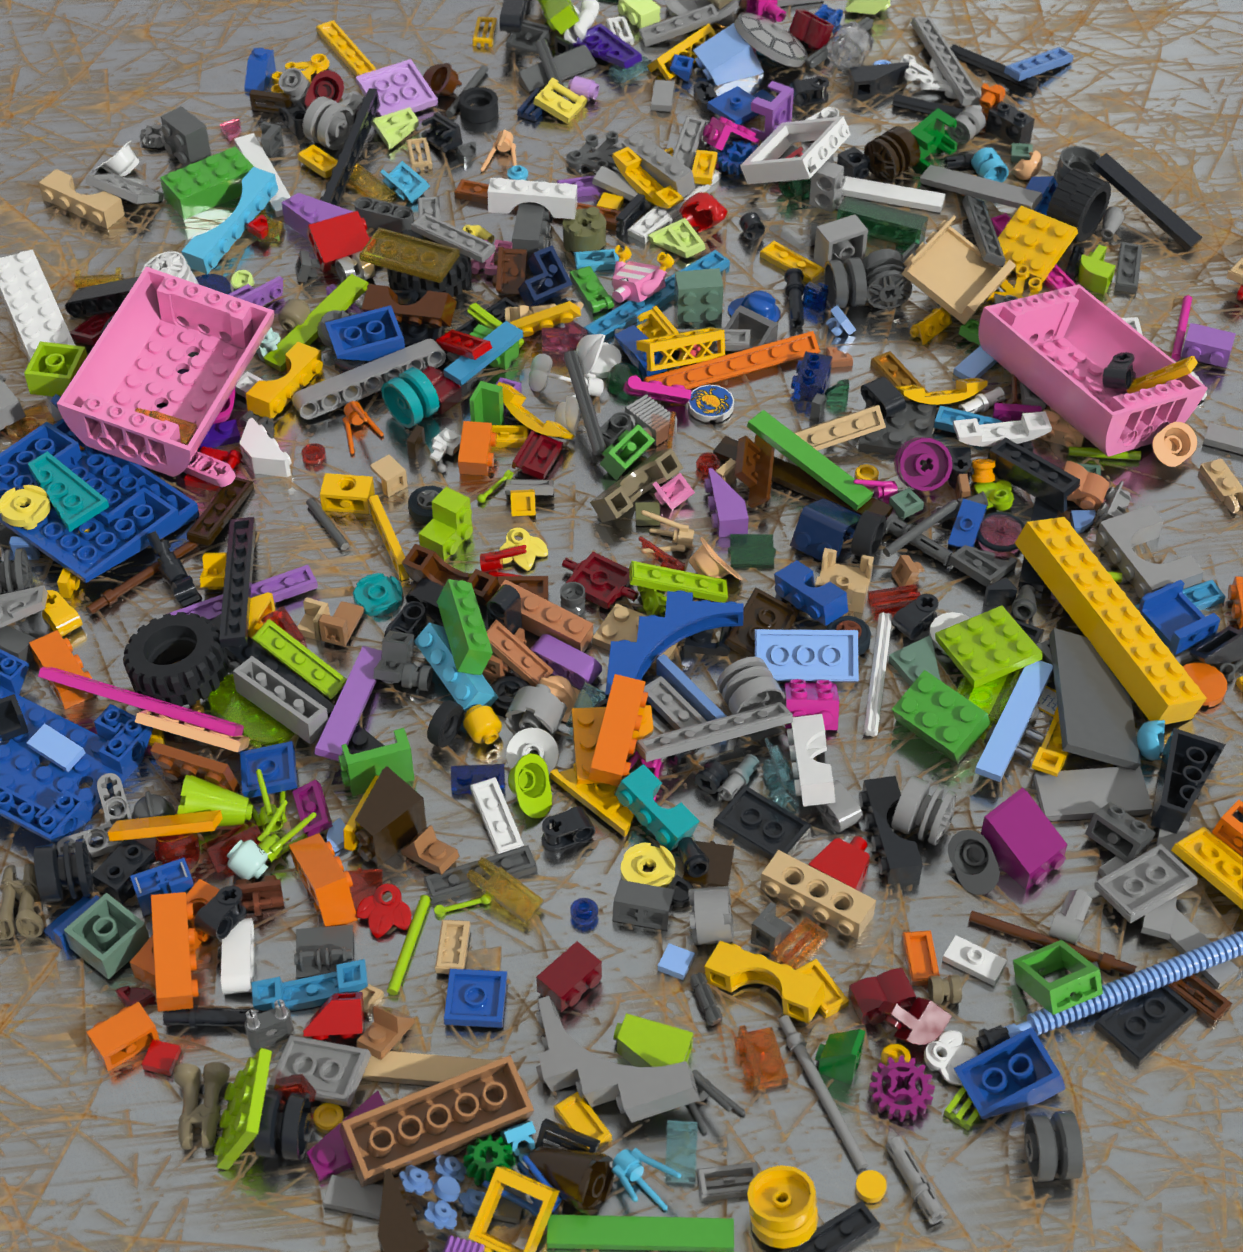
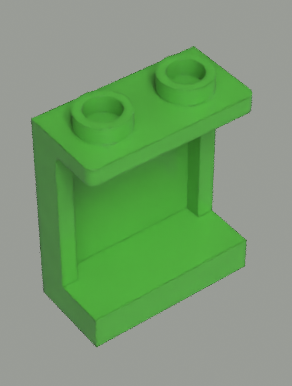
M404 728L394 730L395 743L356 754L349 753L347 744L341 745L343 755L338 756L342 770L341 777L344 787H350L352 797L364 794L375 775L379 776L386 766L405 782L415 780L411 747Z

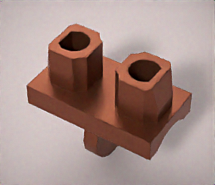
M275 875L264 876L262 882L251 883L247 879L236 880L235 885H232L241 889L243 893L242 904L245 906L246 911L254 910L255 916L262 915L261 909L284 906L281 881Z

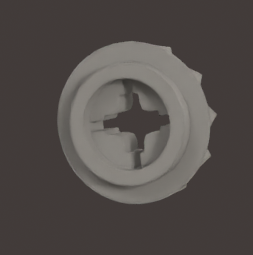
M162 124L147 125L146 129L141 130L139 136L143 145L152 148L164 146L166 142L161 130Z

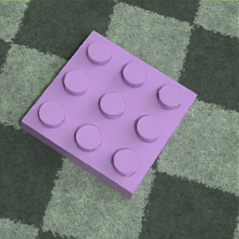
M411 59L356 76V83L364 96H366L369 88L377 89L380 107L377 112L378 117L409 107L415 113L438 105L437 97Z

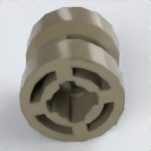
M953 974L943 979L938 975L929 976V1000L937 1005H940L944 1000L949 1001L951 1004L961 1003L962 985L960 976Z

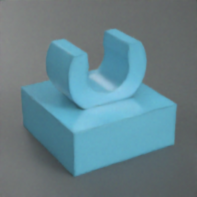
M527 1120L499 1131L504 1139V1143H511L515 1156L520 1155L518 1144L523 1140L527 1142L529 1150L535 1149V1142L529 1137V1135L536 1133L532 1121Z

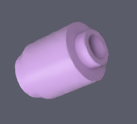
M575 76L569 81L568 89L579 96L583 95L590 101L591 99L596 100L599 93V84L595 83L594 80Z

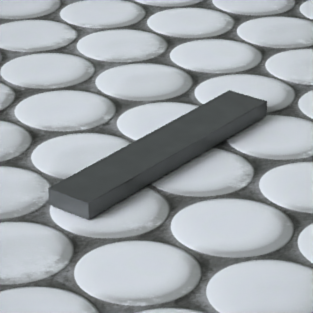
M965 195L962 203L982 260L1003 267L1006 259L985 202Z

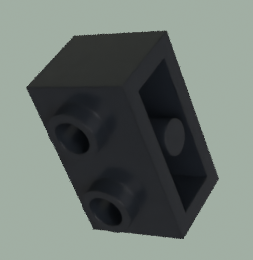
M134 839L124 840L93 873L96 891L103 895L108 893L123 905L128 898H132L135 895L130 876L158 867L154 851Z

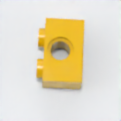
M325 473L320 491L322 509L332 512L370 514L369 497L375 494L373 477Z

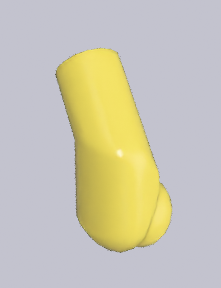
M465 225L462 228L463 231L483 240H488L489 243H493L495 239L491 233L480 225Z

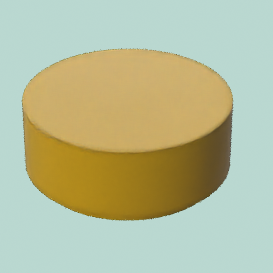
M860 465L855 470L854 479L878 481L879 471L872 465Z
M889 1044L882 1050L880 1063L887 1066L889 1057L894 1062H898L900 1055H903L905 1062L909 1063L911 1056L908 1049L903 1045Z
M323 1103L314 1111L313 1120L316 1129L320 1133L328 1134L344 1120V1115L339 1105Z
M867 1170L857 1177L855 1191L862 1201L876 1203L883 1199L887 1183L879 1172Z

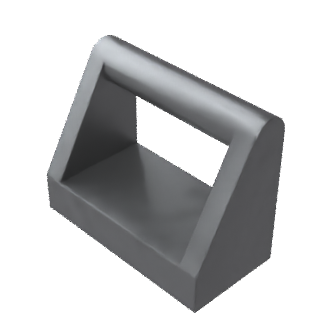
M741 305L735 310L724 328L749 329L752 336L761 340L758 346L777 341L778 323Z

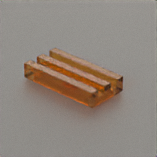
M806 917L771 953V959L773 961L778 960L780 964H787L796 970L826 941L828 932ZM808 927L811 928L796 946L784 956L783 953ZM818 933L819 935H818V936L798 955V957L792 962L791 960H792V959L811 941V939Z

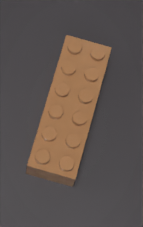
M509 1055L345 1120L341 1123L339 1132L360 1185L365 1187L384 1179L385 1170L390 1168L394 1175L404 1171L408 1165L416 1166L475 1142L477 1137L482 1139L489 1134L492 1135L529 1120L534 1112V1108L512 1057Z

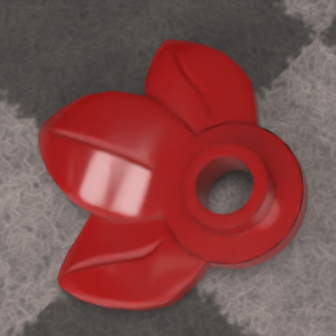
M389 883L379 886L374 895L365 897L359 903L356 913L357 918L369 919V929L377 939L385 935L392 928L393 924L402 930L408 931L412 920L410 907L402 901V894L399 888ZM385 893L392 894V899L388 902L382 899Z

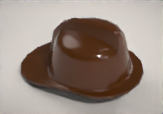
M450 63L433 65L423 75V78L435 95L449 96L457 87L462 85L458 80V74L452 69Z

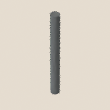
M482 65L454 100L446 111L448 117H453L459 109L460 95L465 90L476 87L488 71L487 66Z
M955 499L951 500L883 549V553L887 557L891 556L957 509L959 503Z

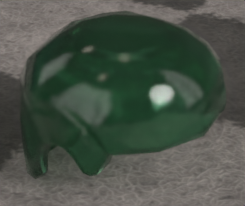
M617 363L609 371L606 380L607 389L617 396L619 393L624 392L623 386L631 376H638L643 381L642 373L635 365Z

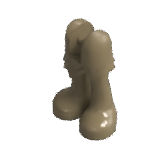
M25 864L23 880H17L16 867L14 865L7 866L3 872L0 885L2 893L0 903V940L10 939L14 935L15 923L13 912L15 898L20 902L16 916L18 932L27 938L38 937L42 934L44 925L42 918L34 912V900H38L39 894L35 867L33 864Z
M212 1062L204 1066V1103L199 1106L198 1097L202 1081L200 1068L186 1063L174 1067V1081L183 1089L182 1115L178 1120V1138L182 1149H192L194 1128H202L201 1139L203 1149L212 1148L216 1138L217 1124L220 1119L221 1106L217 1105L219 1094L230 1075L228 1065Z

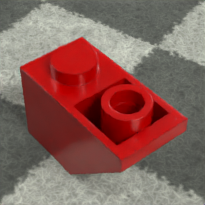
M363 992L334 993L306 1023L303 1030L304 1037L311 1036V1039L324 1040L329 1038V1035H340L341 1038L349 1039L357 1037L358 1034H363L365 1026Z

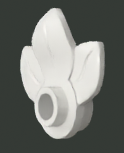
M947 1031L940 1035L938 1041H933L926 1046L924 1061L929 1068L940 1071L942 1077L947 1082L963 1086L954 1068L978 1056V1054L971 1047L964 1045L965 1036L963 1033Z

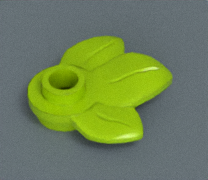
M999 480L996 483L977 482L974 485L977 494L982 491L985 493L988 500L987 509L994 507L998 511H1004L1011 508L1014 494L1011 492L1012 485L1010 482Z

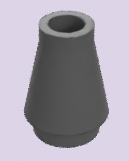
M1031 585L1022 586L1012 603V611L1018 619L1028 620L1037 611L1035 588Z

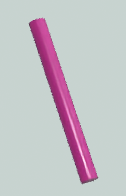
M1189 295L1183 297L1171 358L1175 361L1181 358L1192 303V297Z

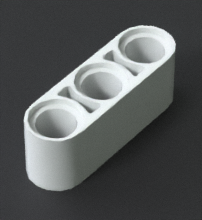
M244 918L230 931L226 938L222 939L221 988L223 994L252 992L254 970V924L252 918Z

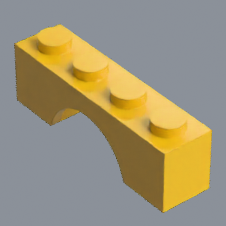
M297 342L285 354L287 374L276 380H259L246 393L248 411H253V414L270 419L282 412L283 408L292 400L293 395L303 387H306L309 381L321 372L323 368L321 350Z
M719 941L704 966L707 983L731 993L741 986L753 983L764 984L773 988L782 998L783 1014L807 1024L811 1023L825 998L824 981L818 977L796 971L787 964L771 961L761 954H753L743 950L736 944Z

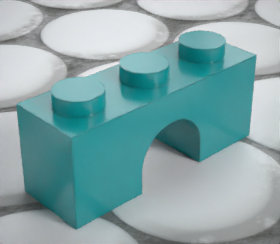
M643 764L621 780L615 795L618 797L619 802L637 817L639 823L646 826L655 835L657 841L671 852L678 846L681 839L693 835L700 821L682 802L670 809L659 806L654 801V797L662 782Z

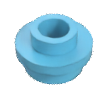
M515 165L508 169L507 177L512 180H526L528 170L523 166Z

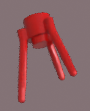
M520 545L480 554L481 571L489 573L494 577L521 576L498 572V569H503V558L525 554L527 546Z

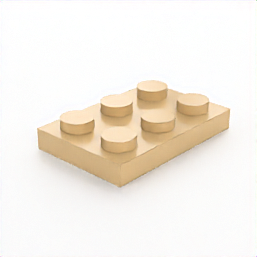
M616 603L593 635L592 644L610 651L611 641L628 640L630 642H637L639 616L647 615ZM679 642L669 647L663 654L669 658ZM657 659L653 662L650 668L656 670Z

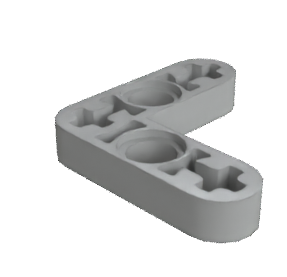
M107 773L102 775L97 782V789L107 824L62 838L56 845L59 855L63 854L64 842L69 840L75 852L76 839L84 838L92 858L114 852L124 841H109L107 833L116 821L132 819L119 776ZM108 783L113 784V790L116 797L110 798V794L107 789ZM114 805H122L124 807L123 813L118 816L109 814V811ZM100 836L104 838V842L100 847L93 848L89 846V842L93 837Z

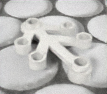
M906 54L901 58L900 62H909V69H906L904 75L906 80L920 81L919 86L924 90L945 91V96L958 99L948 82L942 78V73L933 58L930 62L932 72L917 64L915 57Z

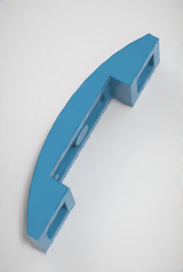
M362 959L337 964L336 972L283 983L280 976L252 982L254 1010L268 1011L275 1008V1001L278 1002L280 1007L279 1000L281 999L289 1010L307 1009L323 1005L334 993L359 992L368 986L366 961Z

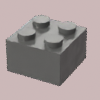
M182 106L161 116V130L166 142L164 144L165 149L169 154L174 155L180 163L188 166L211 156L207 128L203 122Z

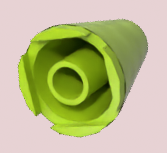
M185 775L177 814L221 810L223 819L217 827L244 825L245 820L251 821L253 804H249V798L194 775Z

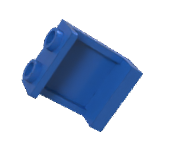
M1182 580L1168 583L1153 593L1145 594L1140 600L1138 609L1161 641L1175 655L1214 636L1217 633L1221 620L1215 613L1206 617L1183 594L1185 583Z

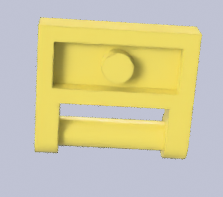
M551 78L548 85L535 97L533 104L568 124L585 106L587 98L583 95L575 94L559 84L558 80ZM555 90V91L558 92L559 94H561V95H563L564 97L568 98L569 100L573 101L575 104L571 103L570 101L566 100L565 98L561 97L560 95L556 94V93L553 92V91Z

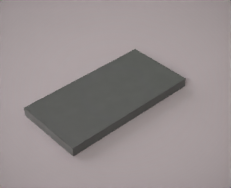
M1053 628L1049 637L1063 751L1136 770L1141 763L1130 694L1087 637Z

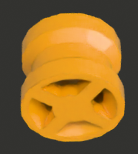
M976 459L971 461V467L974 469L971 481L978 483L995 481V474L993 473L995 460Z

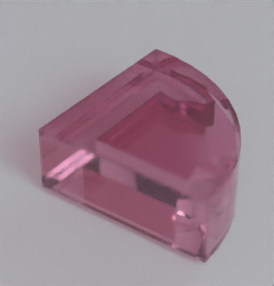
M239 118L220 124L221 132L229 141L234 140L241 133Z

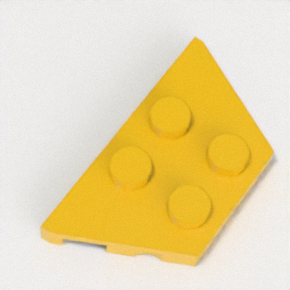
M575 763L571 769L559 772L557 768L550 771V779L625 837L628 834L634 814L619 802L618 797L615 795L618 786L606 783L577 784Z

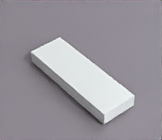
M496 777L470 785L471 793L496 854L524 847Z

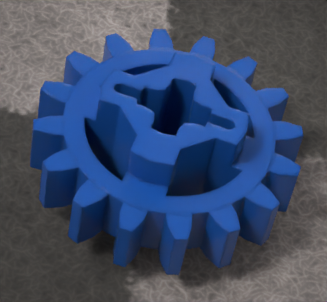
M743 140L740 142L733 141L732 145L725 144V148L718 152V167H721L722 171L728 170V174L736 172V175L742 174L740 165L758 148V144L752 145L751 141L744 143Z

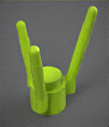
M257 769L256 774L264 806L260 809L259 814L253 806L252 816L256 821L257 828L264 831L278 808L276 805L270 804L262 772L260 769ZM286 791L280 792L279 806L283 800H286ZM285 809L270 833L280 830L284 823L287 822Z
M287 800L282 801L264 832L257 838L260 842L259 846L268 854L269 862H272L274 859L278 860L284 853L289 851L288 845L307 838L303 834L285 845L288 840L316 817L315 812H312L284 837L280 838L275 833L269 836L288 803Z

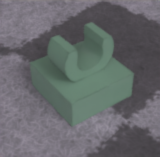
M910 488L891 496L889 504L893 506L895 514L898 515L900 520L914 515L922 510L924 502Z

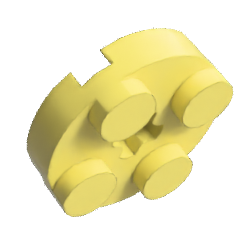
M23 485L24 489L16 491L15 488H12L0 498L1 518L7 524L31 530L37 527L38 523L49 514L51 510L50 501L47 493L42 488L35 485ZM29 504L28 507L20 508V506H26Z
M651 843L636 844L629 848L623 856L620 868L621 878L625 881L666 888L675 877V859L672 853L661 845L658 848L651 846ZM647 865L649 868L654 867L652 872H644L643 866Z

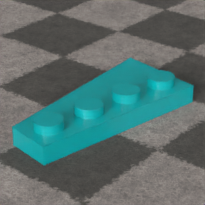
M48 451L28 463L29 471L40 488L47 493L51 505L69 532L109 507L108 500Z

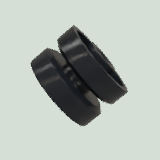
M265 1090L259 1131L255 1137V1152L258 1157L273 1159L281 1149V1154L285 1160L301 1161L303 1159L311 1127L312 1103L309 1093L293 1091L286 1100L282 1090Z

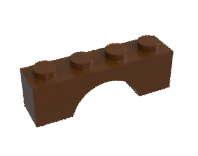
M368 284L361 309L367 312L391 305L398 324L403 321L415 326L428 324L433 328H441V326H451L457 301L449 293L427 291L418 302L411 305H400L397 294L388 286Z
M417 544L412 547L402 562L409 578L416 582L421 578H426L443 587L448 579L472 583L477 603L486 607L488 601L500 587L496 577L478 569H475L473 573L459 571L441 559L436 552Z

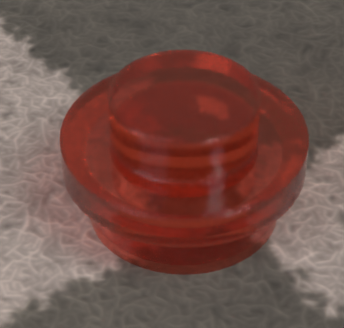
M703 453L696 461V468L700 473L708 475V468H712L716 472L720 468V461L713 453Z

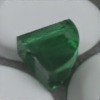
M849 379L840 380L836 385L827 388L824 393L827 401L848 402Z

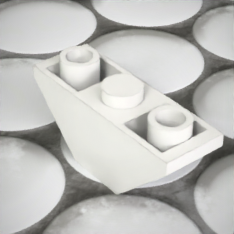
M253 418L248 419L239 443L243 456L242 460L254 474L280 477L291 476L290 465L292 462L287 452L280 450L277 441L267 435L263 425H258Z

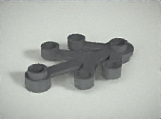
M615 131L607 132L606 140L595 152L590 153L588 152L592 148L598 146V136L594 134L587 135L586 143L579 150H574L567 154L566 161L569 167L581 169L586 166L596 170V172L599 171L601 166L608 168V164L617 168L612 155L622 150L623 147L610 148L618 143V133Z

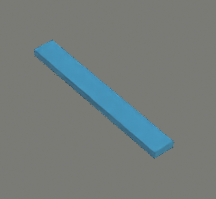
M714 250L680 271L720 268L721 272L730 267V260ZM675 274L665 279L666 287L642 302L627 301L583 327V334L585 336L603 334L606 335L604 339L606 341L615 335V329H626L639 321L637 317L640 314L653 309L652 307L654 306L661 308L673 301Z

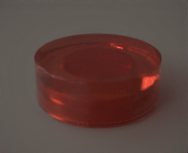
M308 444L302 449L303 462L309 466H318L326 460L325 448L320 444Z

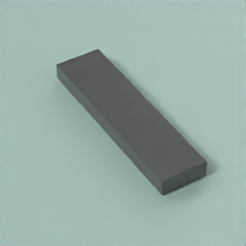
M527 845L448 869L442 875L434 873L424 876L423 879L428 895L431 898V903L434 904L536 873L537 865Z

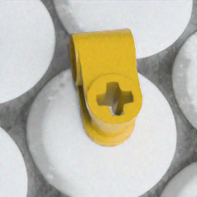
M47 590L46 606L42 611V617L53 632L58 630L63 637L82 626V620L76 610L57 591Z

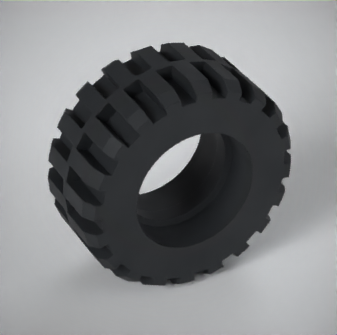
M411 229L403 230L400 236L396 235L387 247L386 263L388 281L393 290H416L419 295L417 301L422 299L427 291L449 293L452 297H457L462 293V290L466 289L471 280L470 257L422 236ZM427 263H436L433 265H422Z
M177 612L176 615L169 613L163 615L162 618H154L149 621L148 625H142L138 628V633L130 637L129 644L125 647L123 664L134 691L182 707L187 704L192 706L197 704L196 701L208 698L211 691L215 692L219 688L220 682H223L227 674L226 671L229 668L228 655L225 647L221 648L220 634L217 627L209 619L203 616L200 617V615L195 613L187 615L185 612ZM188 656L177 663L164 665L177 657Z

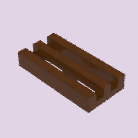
M1194 974L1184 978V980L1197 990L1183 982V979L1168 985L1197 1010L1196 1014L1212 1026L1231 1008L1232 1003ZM1205 996L1212 1000L1214 1003H1216L1218 1006H1220V1008H1218L1209 1000H1207Z

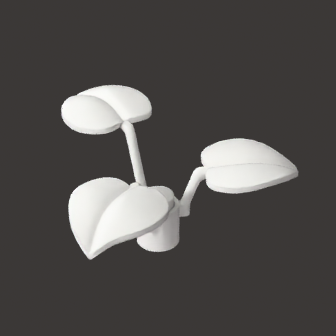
M603 334L584 336L576 348L583 374H585L584 378L589 394L595 397H599L602 394L604 382L602 379L595 378L596 376L590 374V372L593 370L606 336ZM538 354L532 360L529 385L533 391H543L548 384L549 377L572 382L569 377L550 373L553 361L549 355ZM576 395L567 396L566 402L558 404L555 413V422L560 423L574 434L575 437L573 439H576V429L581 413Z

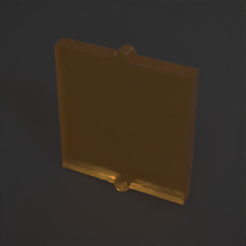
M671 412L667 442V449L672 448L673 451L676 412Z

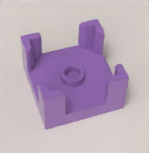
M771 81L768 88L779 93V95L772 102L756 97L751 102V110L765 116L764 132L753 127L750 128L751 131L756 133L755 137L757 139L765 141L781 123L792 122L793 88Z

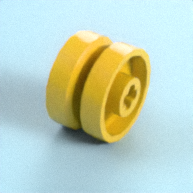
M780 1165L763 1170L750 1182L747 1192L752 1230L760 1241L770 1247L786 1249L797 1247L810 1239L817 1228L818 1210L814 1183L805 1172L796 1167Z

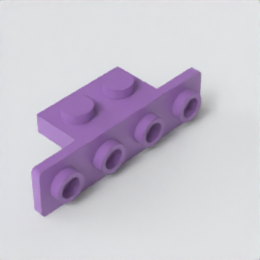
M278 276L257 288L247 284L228 295L263 306L282 296L283 278Z

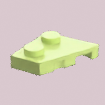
M410 107L377 117L373 121V127L388 149H392L419 126L418 118Z
M686 218L648 235L649 241L652 244L684 258L706 250L704 242Z

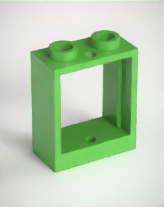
M1063 940L1013 960L1016 984L1052 1015L1103 994L1100 969ZM1063 967L1071 972V974L1050 983L1042 977Z

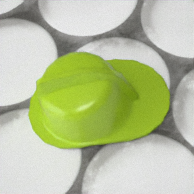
M531 753L524 755L510 770L508 785L512 793L516 795L522 811L531 818L539 819L546 816L552 805L548 767L544 759L539 755Z

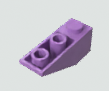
M708 468V478L704 479L705 493L710 494L708 496L709 511L713 510L714 513L711 514L712 527L717 528L719 538L748 535L749 518L745 500L712 468Z

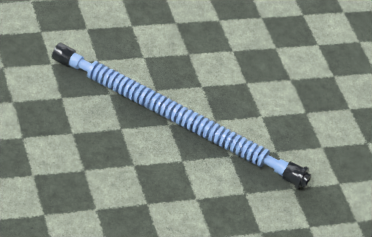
M1239 931L1236 934H1231L1223 939L1102 985L1103 994L1055 1015L1042 1008L1034 1013L1027 1014V1021L1018 1025L1012 1023L1005 1027L1000 1025L989 1030L983 1028L979 1030V1037L976 1038L977 1046L980 1052L983 1053L1030 1027H1033L1037 1036L1055 1028L1072 1023L1075 1020H1080L1088 1015L1242 956L1243 932Z

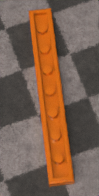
M814 331L649 376L644 379V382L660 381L665 386L682 385L685 389L693 390L700 386L711 385L814 356L820 353Z

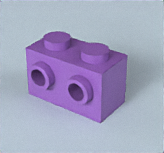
M1190 323L1181 357L1188 358L1194 356L1199 362L1226 368L1236 333Z

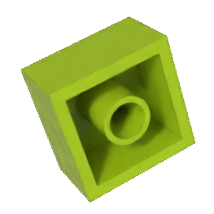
M40 341L24 373L29 393L54 397L57 394L61 397L87 358L85 347Z

